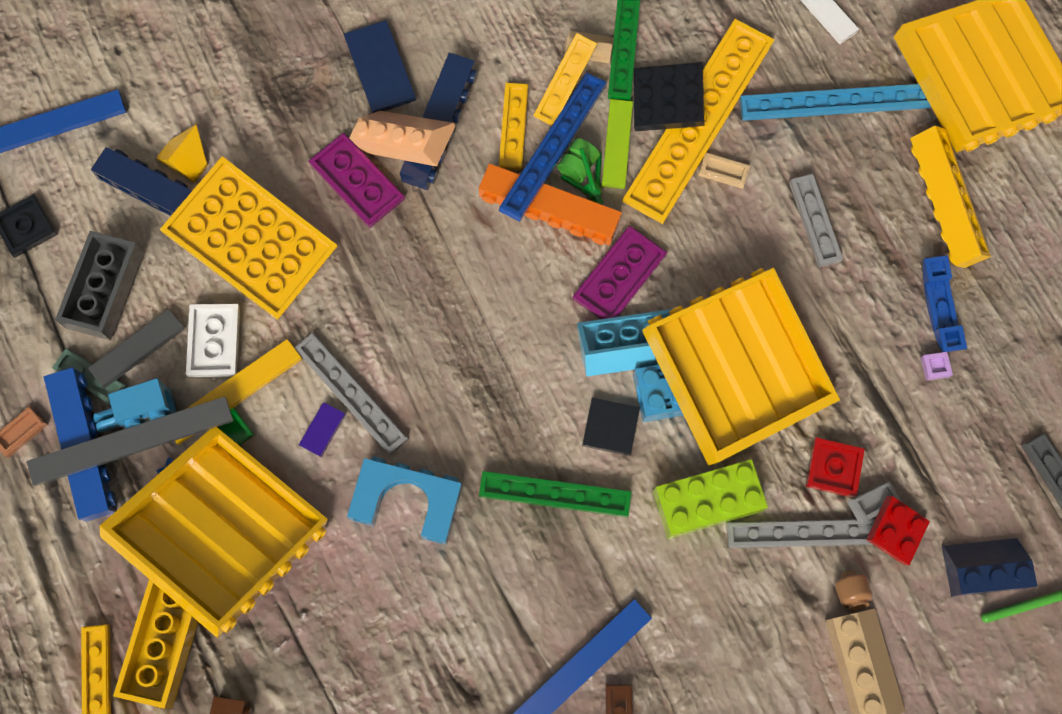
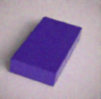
M323 402L300 441L299 446L322 457L346 414Z

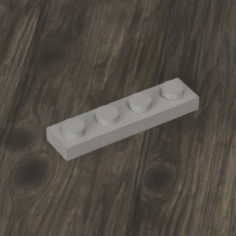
M810 174L791 179L789 185L818 268L840 263L843 257L814 175Z

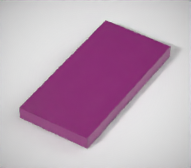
M342 133L308 161L313 169L369 228L405 200V196L345 133Z
M629 225L576 291L572 299L599 319L619 317L668 252Z

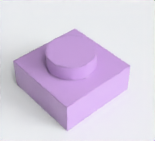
M947 352L928 354L921 357L926 381L949 378L953 375Z

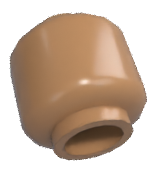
M855 571L842 573L840 575L841 579L835 583L840 604L845 608H849L850 611H858L868 607L869 601L873 598V593L867 577L863 574H856Z

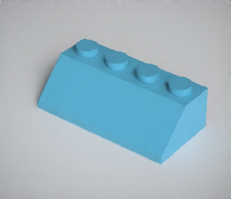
M672 309L577 323L586 377L659 365L642 330L649 326L647 321L659 315L662 318L670 316L669 311Z

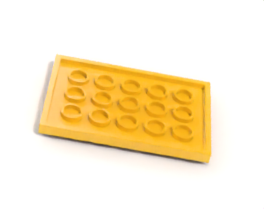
M223 156L160 228L162 233L277 321L338 246Z

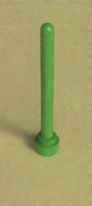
M1062 589L985 612L981 615V620L989 623L1062 601Z

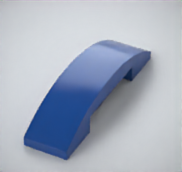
M948 255L923 259V282L926 304L932 329L941 352L967 349L963 326L958 325L949 282L952 279Z

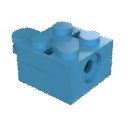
M659 365L635 369L633 381L643 423L683 416Z
M156 378L108 394L111 409L96 413L93 417L94 421L97 422V431L106 432L118 427L130 428L176 413L177 410L171 390Z

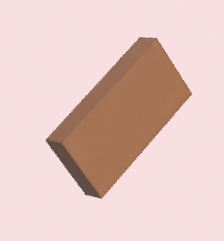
M28 406L0 430V451L5 457H11L48 424L33 407Z

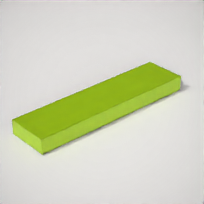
M610 99L602 187L625 189L633 101Z

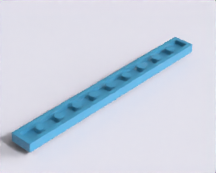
M919 84L740 96L739 99L742 121L932 108Z

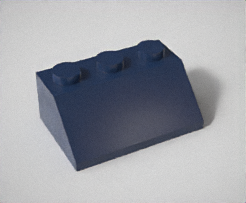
M1017 538L942 546L951 597L1021 590L1038 586L1033 561Z

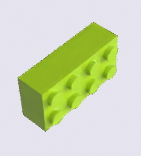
M752 459L660 485L653 490L667 539L754 515L768 508Z

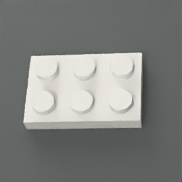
M191 304L189 306L187 377H233L237 374L240 323L239 304Z

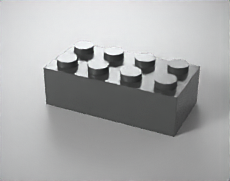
M89 231L55 320L66 329L111 341L144 254L141 248L135 242Z

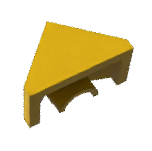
M197 124L169 140L156 157L157 161L192 183L197 181L208 166Z

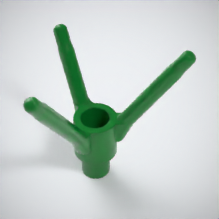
M580 148L589 184L582 186L565 175H561V179L579 189L585 195H588L589 199H592L593 202L602 205L604 204L600 189L602 154L599 152L600 156L596 161L594 181L585 150Z

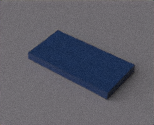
M387 20L344 33L345 41L372 113L387 111L416 101Z

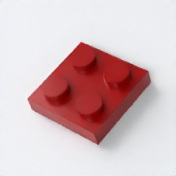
M815 438L805 487L851 498L857 497L865 449Z
M886 496L866 540L901 564L910 566L930 521L895 497Z

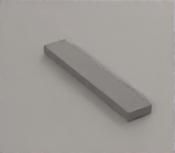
M313 332L294 347L298 354L389 456L408 440L406 435Z
M857 519L727 522L728 548L873 545L866 538L875 519H869L862 524H859Z

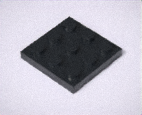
M702 62L634 68L635 132L705 126Z

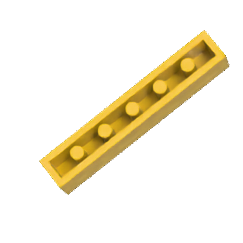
M933 126L911 137L910 140L913 145L911 146V151L914 157L918 159L920 165L918 171L920 176L925 179L927 185L926 194L933 202L935 208L933 209V214L936 220L940 222L942 228L941 237L948 245L950 251L948 256L951 263L956 267L967 268L990 258L988 246L946 130Z

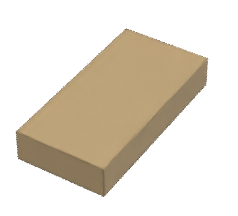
M706 153L698 176L743 189L750 165Z

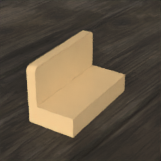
M569 31L565 54L576 33L597 43L590 61L610 63L613 37Z

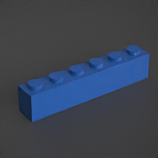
M72 367L43 376L61 450L96 439V434H99V431L96 428L97 422L92 419L93 403L91 398L86 395L85 388L88 387L85 375ZM104 464L68 476L79 520L87 522L116 512L114 506L117 505L115 493L110 491L108 482L111 481L109 469L104 467Z

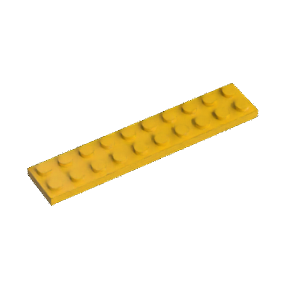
M734 19L703 69L705 126L666 129L624 196L623 203L664 224L739 101L740 96L744 93L772 47L775 39Z

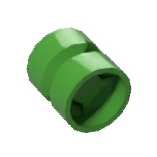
M580 138L574 139L569 147L568 154H565L557 165L562 175L577 183H582L587 176L580 148H584L590 168L600 156L595 146Z

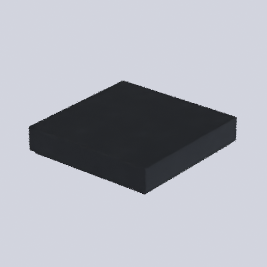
M34 194L0 212V235L14 258L58 235Z
M592 398L582 446L631 456L640 407Z

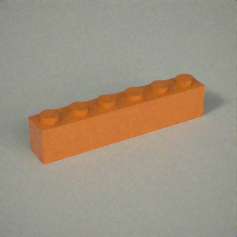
M489 163L479 186V197L489 204L497 203L501 205L520 174ZM547 184L543 185L525 213L532 220H543L551 227L558 229L562 227L569 230L575 236L591 238L593 242L599 245L611 244L622 214L620 211Z

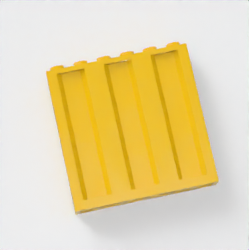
M976 0L902 24L894 35L898 47L942 128L946 130L949 141L956 153L963 150L970 152L979 147L980 144H992L1000 137H1012L1022 129L1029 131L1039 123L1048 124L1062 116V63L1025 0Z
M761 268L751 273V278L746 281L741 277L731 282V288L726 290L723 286L710 292L711 297L705 300L703 296H700L690 301L691 306L685 309L681 305L670 310V316L662 318L661 315L647 321L649 326L642 330L708 465L718 463L840 401L774 268L767 271Z
M215 427L200 437L99 525L100 537L218 638L223 632L227 634L233 629L237 623L236 619L242 613L247 614L255 606V600L261 594L265 596L273 588L274 581L279 576L284 577L292 568L291 563L296 558L300 560L307 554L310 549L309 545L314 540L318 542L327 532L325 528L328 519L219 428Z

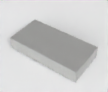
M887 481L847 503L859 524H862L878 515L886 496H893L899 501L901 500L890 481Z

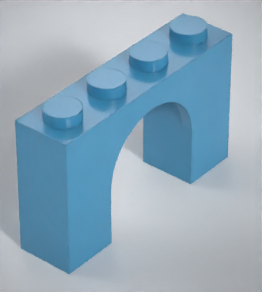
M371 457V460L364 458L347 515L349 520L374 526L381 501L387 491L396 485L412 484L422 489L428 498V511L421 533L422 539L447 545L462 491V483L458 482V478L444 475L443 478L436 477L434 472L420 469L419 472L409 470L410 466L402 463H396L395 466L385 464L386 460L378 457Z

